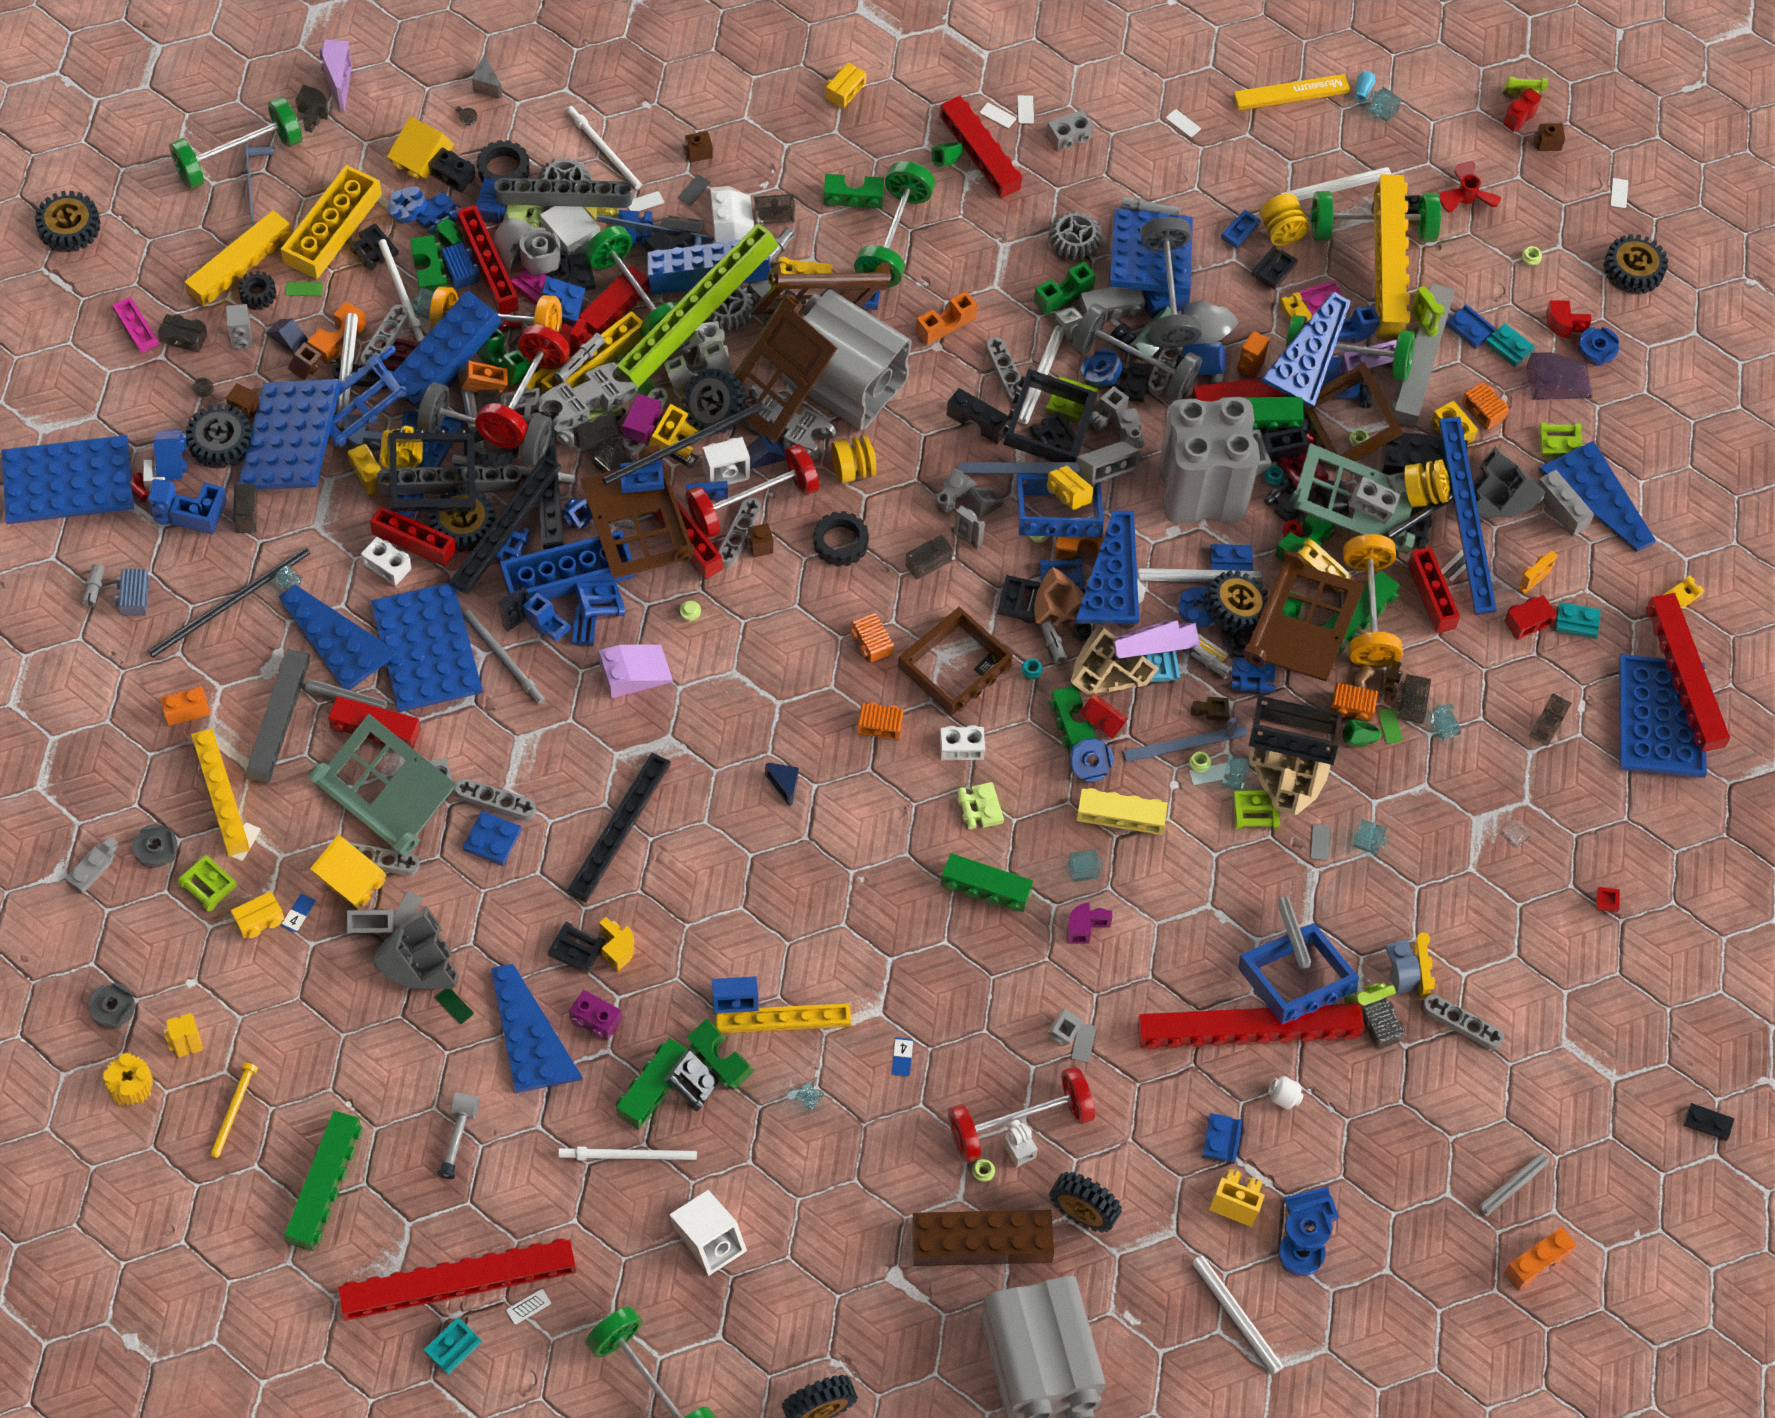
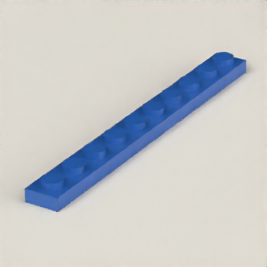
M1443 418L1439 420V426L1474 614L1495 613L1497 608L1461 418Z

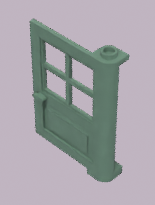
M1311 443L1307 450L1297 490L1293 492L1290 502L1293 503L1292 508L1358 535L1377 534L1384 536L1386 532L1409 519L1412 510L1405 482ZM1318 460L1338 467L1334 486L1314 478ZM1343 470L1362 478L1371 479L1375 483L1400 494L1394 514L1386 524L1356 509L1352 519L1332 511L1336 493L1349 498L1353 495V493L1338 488ZM1312 483L1332 490L1328 508L1307 501ZM1405 530L1391 540L1395 543L1396 550L1408 554L1413 548L1415 535Z
M370 714L366 716L328 765L326 763L315 765L308 776V779L316 783L404 856L415 849L421 841L416 836L457 786L454 781ZM371 732L386 745L369 765L355 751ZM391 748L406 761L389 781L374 768ZM351 756L367 768L352 789L336 777ZM372 772L387 785L370 805L355 792Z

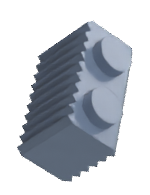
M122 569L121 577H117V589H120L119 595L115 596V607L119 608L121 615H147L150 582L147 569Z

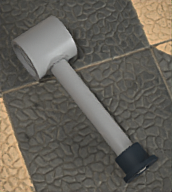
M456 1092L454 1096L451 1114L456 1115L457 1120L446 1160L442 1163L441 1169L437 1171V1175L442 1178H455L454 1162L466 1119H475L479 1107L478 1096Z

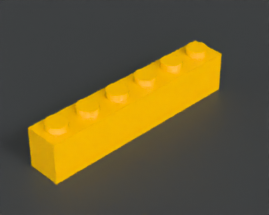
M272 210L184 281L187 294L203 307L209 302H213L220 293L229 289L236 280L242 278L247 271L257 266L268 254H272L279 245L290 238L292 235L290 223Z
M631 311L603 332L601 336L604 338L605 343L594 352V356L591 359H587L565 382L571 388L583 384L586 372L601 365L613 363L643 339L640 334V327L643 321ZM560 368L555 369L541 380L542 395L562 384L554 376V373Z
M213 728L191 734L228 856L250 851Z

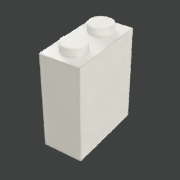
M554 206L540 214L541 227L558 235L560 249L565 251L568 256L579 254L585 249L588 242L600 232L599 225L583 207Z

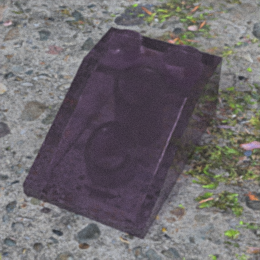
M1551 352L1530 354L1526 369L1532 400L1592 398L1586 362Z

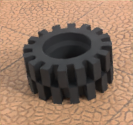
M256 271L254 275L253 272H249V277L245 274L243 279H240V284H238L240 299L243 304H247L248 308L251 306L252 310H256V307H259V310H262V306L268 308V303L273 304V299L276 300L275 282L270 275H266V272L260 274L259 271ZM255 287L265 288V291L260 294L250 293V290Z

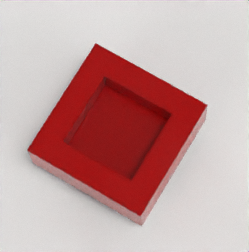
M1598 887L1596 890V910L1618 913L1620 909V889Z

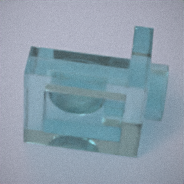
M1453 704L1437 706L1430 719L1441 741L1459 735L1462 731L1452 713L1454 710Z

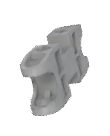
M613 362L586 372L584 383L577 387L571 388L565 382L548 390L540 396L535 406L540 412L558 413L559 415L552 421V427L555 431L562 432L589 420V411L602 406L606 412H609L625 404L636 394L638 387L634 382L616 381L615 378L621 372L616 366L617 363Z
M752 385L748 393L756 403L764 390L758 385ZM773 391L778 397H780L786 403L785 396ZM767 394L762 401L764 410L758 413L773 425L784 407ZM804 408L800 415L798 413L794 414L781 435L784 437L783 447L788 448L792 445L800 444L808 452L811 459H818L822 452L814 444L813 440L816 438L832 439L836 434V430L825 418ZM746 419L740 421L749 429L763 435Z

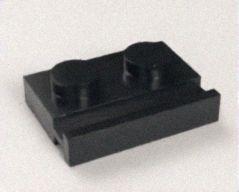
M1274 245L1255 266L1251 275H1255L1259 278L1258 280L1275 290L1297 265L1298 259L1283 250L1276 249Z
M524 586L521 587L520 592L517 593L515 591L510 595H506L498 602L502 625L507 632L525 621L524 618L526 616L522 605L529 600V594Z

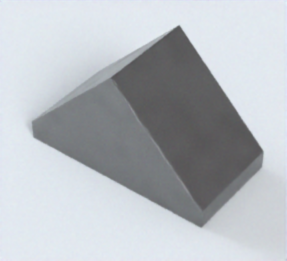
M483 57L472 77L473 91L501 98V83L486 57Z
M971 487L968 490L967 507L976 514L979 520L1005 503L992 488Z

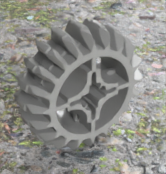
M560 157L559 161L553 159L552 164L546 162L545 167L541 168V173L538 176V179L591 180L589 170L584 166L583 162L578 163L577 159L571 161L569 157L567 160H563L562 157Z
M1068 211L1066 215L1061 213L1059 218L1055 217L1050 225L1048 237L1050 245L1053 246L1054 251H1058L1059 256L1064 254L1066 260L1069 257H1073L1075 261L1077 257L1083 260L1084 256L1090 258L1092 253H1096L1097 248L1101 244L1102 232L1097 219L1092 220L1091 215L1085 216L1084 212L1078 214L1077 211L1071 214Z
M740 284L706 319V323L718 321L719 329H727L728 332H730L731 328L738 330L739 326L744 327L746 322H750L752 316L750 315V310L754 307L751 293H748L747 288L742 289Z

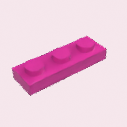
M131 297L112 305L113 310L140 353L159 345L156 336Z

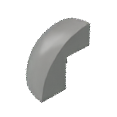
M516 218L505 219L499 225L493 240L508 275L521 262L520 239L523 238L527 230L531 229V224Z
M1208 301L1191 302L1184 307L1185 315L1194 316L1201 322L1202 335L1192 344L1216 343L1229 334L1239 323L1238 319L1227 308L1209 304Z

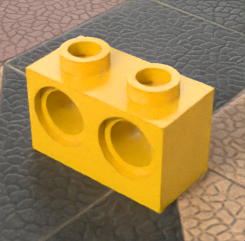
M1454 400L1434 411L1431 423L1433 428L1439 431L1440 434V419L1460 417L1464 439L1468 440V444L1475 440L1478 428Z

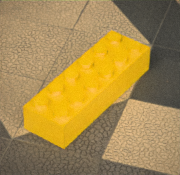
M345 165L281 248L283 263L318 279L382 196L380 180Z

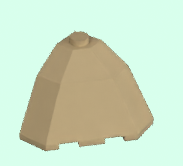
M1098 625L1085 642L1076 659L1071 683L1087 695L1123 690L1136 686H1147L1159 668L1142 655L1125 658L1116 657L1113 645L1115 636Z
M1251 747L1248 758L1250 765L1258 774V779L1265 792L1269 794L1275 810L1294 815L1300 813L1317 799L1327 781L1330 764Z

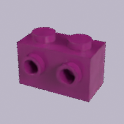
M637 394L622 425L623 437L646 445L649 437H652L656 429V422H660L662 419L661 401Z
M583 989L570 1008L569 1016L575 1026L590 1030V1033L599 1039L609 1040L622 1020V1010Z

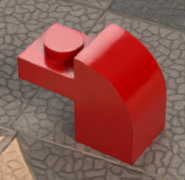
M1549 301L1546 318L1548 327L1554 334L1563 338H1569L1571 332L1582 333L1590 327L1592 322L1591 314H1571L1570 301Z
M580 318L574 327L565 323L561 327L560 334L565 338L570 347V356H573L582 344H586L593 337L586 330V321Z

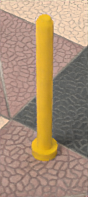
M244 1062L241 1067L243 1074L211 1151V1157L213 1158L220 1156L251 1076L257 1073L258 1067L253 1064Z

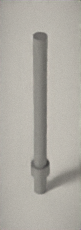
M471 610L466 611L464 614L466 619L519 680L523 690L530 694L538 704L543 703L545 698L537 690V685L533 680L526 677Z

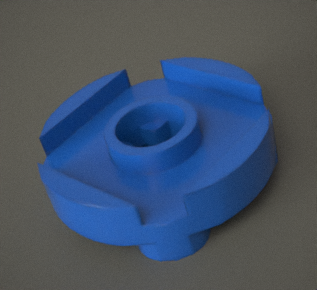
M417 186L405 188L401 191L396 190L391 194V200L387 208L388 213L400 224L412 222L417 219L416 215L420 211L421 213L425 211L427 199Z
M1590 327L1582 333L1578 351L1585 359L1593 362L1596 366H1602L1604 363L1611 362L1619 351L1617 335L1605 327H1602V329ZM1595 343L1603 344L1602 348L1597 347Z
M1099 349L1094 352L1095 355L1090 358L1088 356L1084 360L1081 371L1089 385L1097 387L1111 386L1117 382V377L1122 371V362L1113 350ZM1103 365H1105L1104 369L1098 370L1099 368H1102Z
M1193 587L1182 593L1178 612L1185 622L1196 623V627H1206L1215 622L1216 618L1210 619L1209 615L1211 612H1206L1205 608L1207 605H1204V595L1209 587ZM1196 604H1202L1203 610H1199V608H1195L1194 606H1196Z
M1086 738L1071 749V769L1079 778L1088 782L1103 779L1113 766L1112 750L1102 740ZM1091 754L1092 756L1097 757V760H1094L1093 765H1090L1089 762H1086V760L1089 758V755Z
M1304 1204L1294 1208L1288 1216L1285 1225V1233L1288 1240L1299 1251H1315L1322 1248L1328 1242L1332 1231V1222L1328 1214L1311 1204ZM1305 1223H1308L1309 1226H1314L1311 1233L1304 1231Z
M1287 1236L1284 1237L1278 1251L1283 1269L1297 1276H1308L1317 1273L1325 1259V1246L1315 1251L1304 1250L1308 1255L1302 1258L1296 1253L1299 1250L1295 1249Z

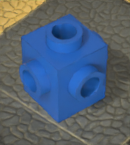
M572 498L561 509L562 519L568 527L582 529L593 519L588 502L585 499Z

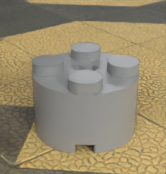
M542 227L527 230L519 243L522 266L531 275L545 274L557 270L560 263V239L558 235L553 231L552 233L546 231V228Z

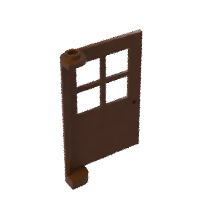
M881 263L876 268L875 273L781 274L780 265H775L768 274V282L771 285V289L750 310V315L773 314L778 306L769 305L774 300L783 299L785 295L780 294L784 289H802L797 295H793L797 300L810 299L813 295H804L808 289H825L820 295L821 297L826 291L831 289L861 308L878 290H885L889 286L891 281L889 263ZM805 305L802 306L798 314H803Z
M785 294L733 374L736 376L735 379L741 381L739 386H742L746 378L749 377L764 390L755 404L762 403L766 395L769 394L784 407L773 425L759 413L745 418L772 443H776L838 349V347L798 314L803 305L793 295ZM761 355L778 368L767 386L751 373ZM781 372L798 385L787 403L770 390ZM743 400L742 403H743V404H746V409L749 408V407H751L749 404H747V403Z
M659 444L642 449L639 452V460L660 451ZM664 464V489L622 493L621 479L604 485L602 478L620 469L580 478L613 579L677 562H687L694 555V545L690 542ZM661 510L666 528L642 533L637 516ZM632 517L638 535L614 540L608 523ZM668 532L674 550L650 556L644 538ZM640 540L645 557L621 563L616 545Z
M1286 550L1283 563L1251 641L1245 648V660L1262 668L1268 663L1327 682L1365 584L1305 566V559L1300 553ZM1296 576L1320 583L1314 600L1290 593ZM1324 585L1348 592L1342 608L1318 601ZM1287 598L1311 604L1305 621L1281 614ZM1316 606L1340 613L1333 630L1309 623Z

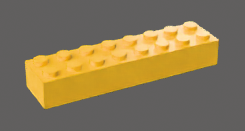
M1380 174L1374 189L1375 310L1381 321L1376 330V337L1398 338L1399 332L1406 330V324L1410 322V311H1407L1410 294L1406 293V286H1409V274H1406V268L1409 266V256H1406L1409 238L1405 237V231L1408 230V219H1405V213L1408 211V201H1405L1408 183L1404 182V175Z

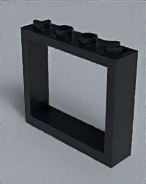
M1028 369L1026 376H1021L1018 387H1021V391H1016L1013 400L1016 406L1015 409H1010L1007 418L1011 422L1010 425H1005L1002 436H1005L1003 445L1052 462L1076 463L1098 392ZM1028 387L1084 405L1070 452L1014 433Z
M394 430L388 434L390 512H474L476 508L473 433H468L466 430H458L455 433H447L446 430H436L434 433H426L425 430H415L413 433H405L404 430ZM396 442H466L468 498L398 499Z
M1258 695L1249 746L1334 765L1339 746L1342 714ZM1262 701L1267 702V705L1261 704ZM1330 717H1336L1337 721L1330 720ZM1260 718L1331 734L1330 741L1259 725Z

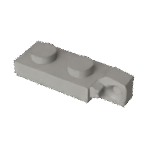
M110 836L102 845L99 843L67 875L65 878L66 882L81 893H85L113 863L114 852L119 847L117 841Z

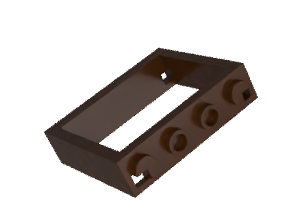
M1365 362L1322 386L1315 406L1310 408L1303 404V414L1306 418L1310 417L1312 421L1310 427L1314 434H1319L1320 438L1317 440L1320 446L1337 454L1314 408L1365 380L1390 427L1340 455L1352 461L1359 460L1404 434Z
M959 606L899 656L898 667L952 716L957 711L961 712L972 698L976 699L986 686L990 687L993 685L1000 674H1005L1011 669L1013 654ZM960 626L999 662L952 700L913 664Z

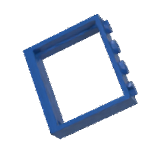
M1017 474L1016 495L1020 536L1102 538L1104 516L1101 482L1092 486L1094 518L1026 517L1024 495H1056L1051 494L1047 489L1048 474Z
M1315 923L1300 929L1305 945L1308 947L1313 944L1341 979L1286 1003L1259 970L1264 965L1294 953L1288 934L1240 955L1239 971L1281 1024L1293 1019L1295 1021L1304 1014L1313 1013L1318 1008L1327 1004H1333L1336 1000L1350 996L1357 991L1358 975Z

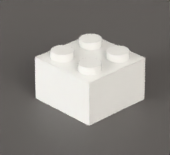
M743 437L731 438L721 443H711L703 447V471L707 482L727 481L729 485L750 479V456Z

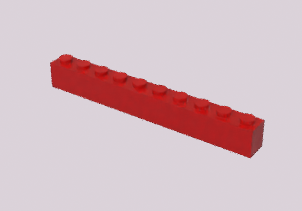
M1358 1003L1325 1005L1313 1013L1304 1014L1295 1021L1293 1019L1284 1024H1281L1270 1008L1139 1014L1137 1021L1140 1048L1146 1047L1147 1049H1157L1163 1046L1179 1048L1183 1045L1201 1047L1204 1044L1223 1046L1226 1043L1244 1045L1248 1042L1266 1044L1270 1041L1288 1043L1292 1040L1310 1042L1314 1039L1331 1041L1336 1038L1353 1040L1361 1037L1364 1030L1362 1008Z
M560 1238L553 1240L549 1244L535 1243L525 1249L511 1248L506 1250L505 1253H487L481 1258L473 1259L467 1257L452 1264L442 1262L432 1268L418 1267L413 1272H394L388 1277H370L366 1281L359 1283L350 1281L338 1287L343 1317L347 1321L576 1273V1266L570 1239Z

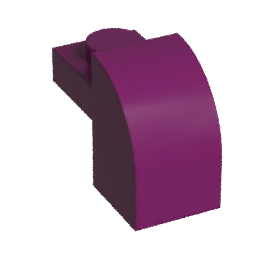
M1090 902L1076 906L1070 913L1068 920L1067 944H1089L1091 928L1111 927L1112 910L1103 908L1090 910Z

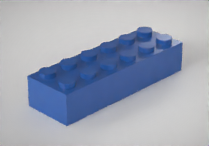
M740 240L648 252V277L652 295L692 290ZM770 255L742 283L768 280V274L771 272Z
M467 290L393 372V377L400 387L405 386L407 388L406 394L408 396L403 399L419 411L423 396L430 384L437 382L447 386L465 366L467 361L474 356L503 323L497 312Z
M622 530L612 532L614 540L625 538ZM599 536L500 562L501 575L508 595L515 591L517 593L520 592L521 587L524 586L528 591L529 599L537 592L547 600L576 593L574 589L576 583L619 582L635 577L634 573L615 579L612 578ZM627 543L616 545L621 563L632 561Z

